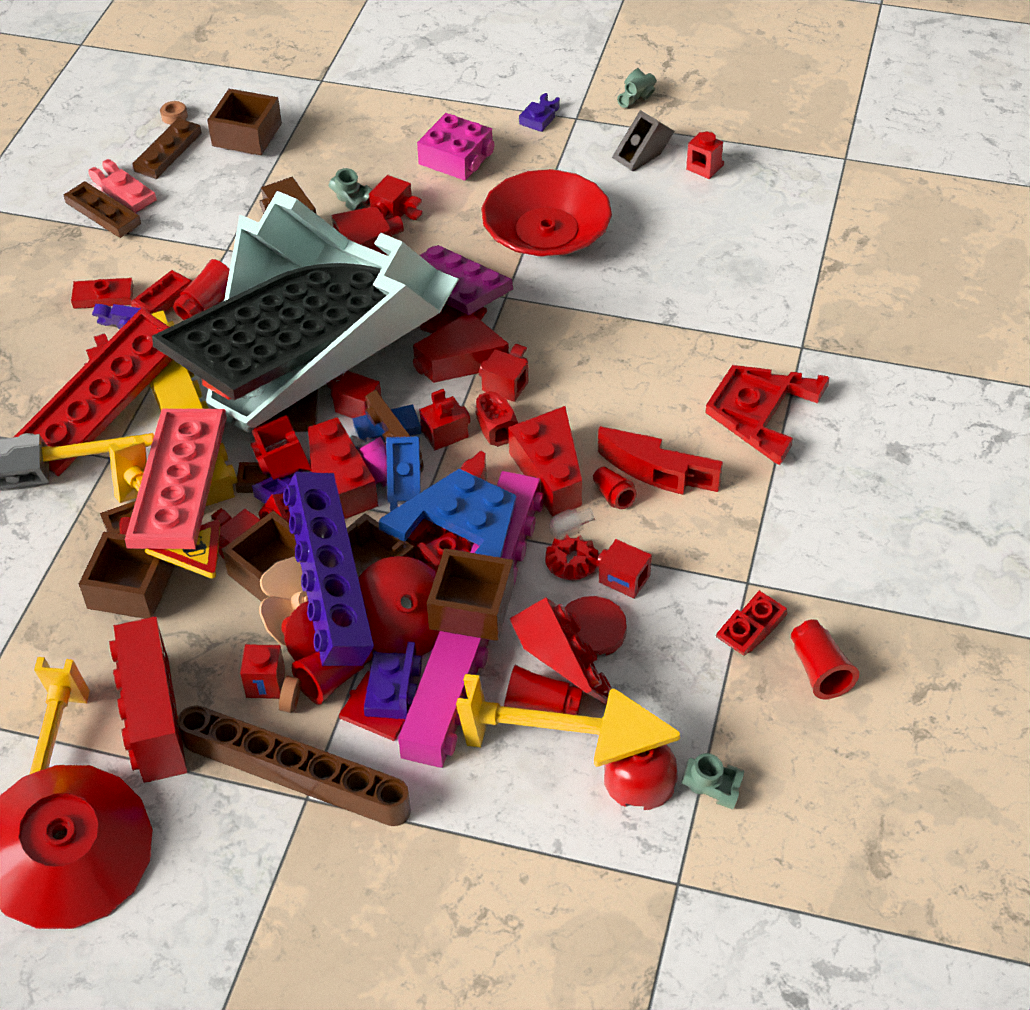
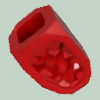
M488 391L480 394L476 399L475 414L483 435L490 445L499 447L508 444V427L518 424L512 407L507 399L496 392Z

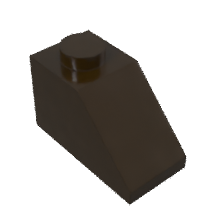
M640 110L612 158L631 171H635L661 155L675 131Z

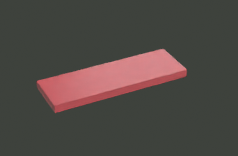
M225 409L161 410L125 537L127 548L196 549L227 419Z

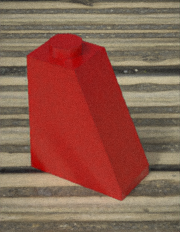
M465 314L413 344V365L419 374H424L433 383L478 374L482 362L485 359L488 360L495 349L509 354V343L474 314Z

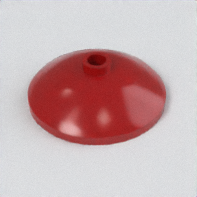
M404 556L388 557L373 563L358 577L374 644L373 652L406 654L408 642H415L416 655L419 656L433 649L440 631L429 629L427 601L437 572L426 563ZM401 598H408L411 601V608H404L401 605Z

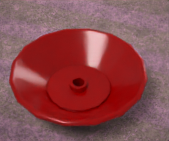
M555 169L526 171L506 178L489 191L481 207L483 226L496 242L515 252L539 257L567 255L589 247L606 232L612 218L609 198L596 183L576 173Z
M54 765L19 779L0 795L1 912L9 918L36 929H74L108 916L134 893L150 863L153 828L142 799L120 777L91 765ZM59 831L67 832L63 839L54 838L55 834Z

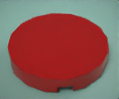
M583 596L571 601L564 607L568 613L572 611L578 618L582 626V630L578 633L583 643L587 641L590 644L596 657L605 653L606 656L610 655L622 646L627 634L626 616L620 606L609 599L599 596Z

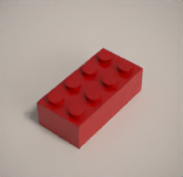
M157 617L113 625L115 640L109 641L112 660L116 662L117 669L113 670L117 691H120L121 698L117 699L121 720H124L125 728L121 729L125 750L129 752L132 770L140 771L144 783L186 774L188 772L182 737L177 722L178 712L169 658Z

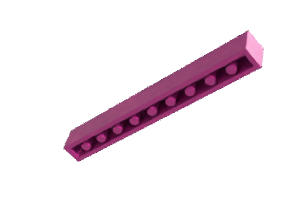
M502 471L496 486L516 495V505L502 558L513 560L515 585L518 572L516 565L518 561L523 562L527 549V542L525 540L527 536L532 537L536 524L534 515L536 511L541 512L545 494L540 492V478ZM474 543L470 553H475L480 545ZM439 632L398 737L401 759L443 768L447 755H453L457 744V734L455 732L458 725L462 726L456 702L458 698L468 699L463 681L465 674L477 675L478 669L485 667L489 652L487 648L488 639Z

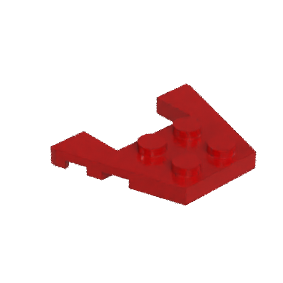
M732 365L707 402L705 413L774 463L781 465L792 447L793 438L766 428L767 424L787 393L818 404L828 387L830 377L818 375L817 379L804 378L802 373L790 372L786 376L771 374L772 369Z

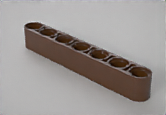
M189 706L183 709L177 718L183 744L186 749L193 753L388 826H399L410 817L411 808L408 786L399 778L203 706ZM328 775L331 776V777L325 778V779H322V778H321V777H323V776H328ZM357 788H365L362 791H353ZM391 800H398V801H399V802L394 803V804H389V803H387V802H389V801H391Z

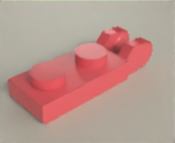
M106 159L102 163L104 170L110 175L108 177H105L103 172L97 169V167L89 169L91 179L101 187L103 192L135 213L157 201L155 192L124 170L119 169L111 159Z

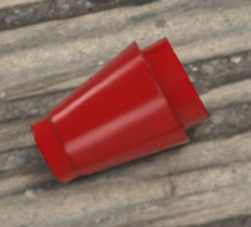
M605 466L598 468L594 472L593 481L611 507L626 509L633 504L637 497V491L632 481Z

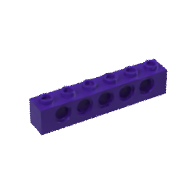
M295 472L290 484L284 488L283 501L285 506L289 507L290 532L295 535V558L301 564V587L303 591L307 592L309 602L307 615L309 621H313L315 651L320 654L322 666H363L374 644L334 473Z

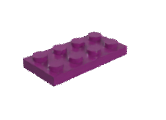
M432 246L426 252L419 255L435 269L459 279L445 304L467 315L472 314L514 289L511 278L442 246Z

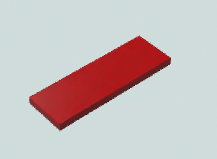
M141 308L14 437H19L26 433L40 434L49 447L93 442L173 360L153 347L152 341L153 335L169 328V326ZM77 457L49 461V470L59 477Z

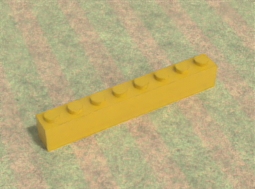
M164 311L152 314L169 327L175 325L173 321H167ZM174 360L150 382L160 412L162 409H209L206 400H199L203 396L198 380H191L194 377V373ZM223 442L220 444L206 506L235 497L232 484L237 483V477L232 464L227 466L225 464L228 461V455Z

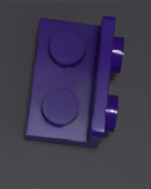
M408 642L406 654L374 651L364 704L365 716L406 719L409 706L412 704L418 689V685L413 683L414 677H420L422 669V656L416 655L415 642Z

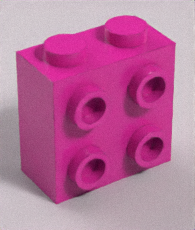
M445 113L417 142L419 165L466 181L473 172L478 170L480 164L487 156L489 157L493 153L495 143L493 141L492 128Z

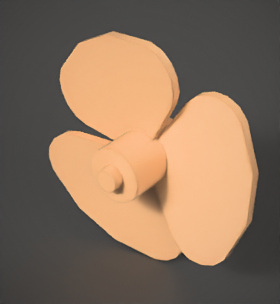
M295 557L276 562L260 579L262 591L269 596L260 604V616L267 632L279 644L284 646L286 644L281 629L283 620L290 616L301 603L308 601L307 592L303 591L301 587V564L296 561Z

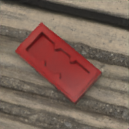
M171 270L133 299L131 306L143 308L150 314L160 311L166 312L180 297V293L193 281Z
M132 277L73 281L71 297L73 309L95 307V304L113 306V304L131 305L134 287Z

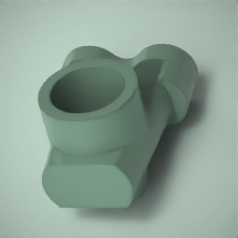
M639 68L632 71L624 81L625 92L617 97L618 104L626 108L635 103L640 97L644 100L648 99L655 91L654 85L657 82L655 76L651 73L645 75Z
M349 168L340 169L337 171L336 176L329 181V188L336 193L340 201L346 202L345 206L351 211L363 209L366 205H370L369 193L373 189L368 185L363 186L358 183V175L354 170Z
M703 753L696 759H688L681 783L688 786L694 793L706 794L717 799L716 804L733 810L739 796V788L744 776V770L729 764L725 768L717 756Z

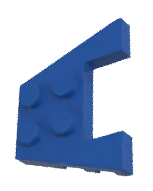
M457 469L381 517L379 520V530L405 542L420 522L425 519L480 545L475 551L476 554L502 558L506 536H508L516 505V495L464 470Z

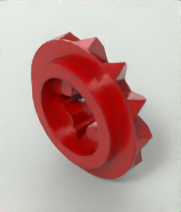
M566 534L564 539L554 538L552 545L546 547L545 563L549 571L555 576L566 580H578L589 576L595 571L599 553L595 549L592 540H583L581 534L577 538H570ZM572 551H577V556H574L567 563V555H570Z

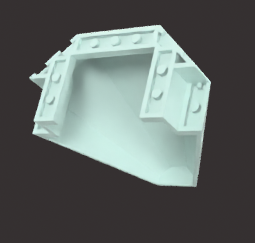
M277 191L260 222L239 215L224 301L284 272L305 266L328 263H350L380 268L381 271L373 286L387 296L313 360L235 401L233 399L228 400L208 389L206 403L216 409H225L227 422L231 423L233 419H236L234 425L251 434V430L439 314L459 279L435 269L404 242L380 233L374 244L389 256L350 241L298 199Z

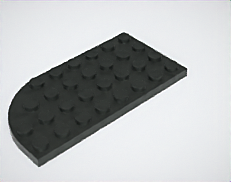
M328 263L305 266L284 272L153 335V347L235 401L313 360L387 295L373 286L381 269L360 264Z

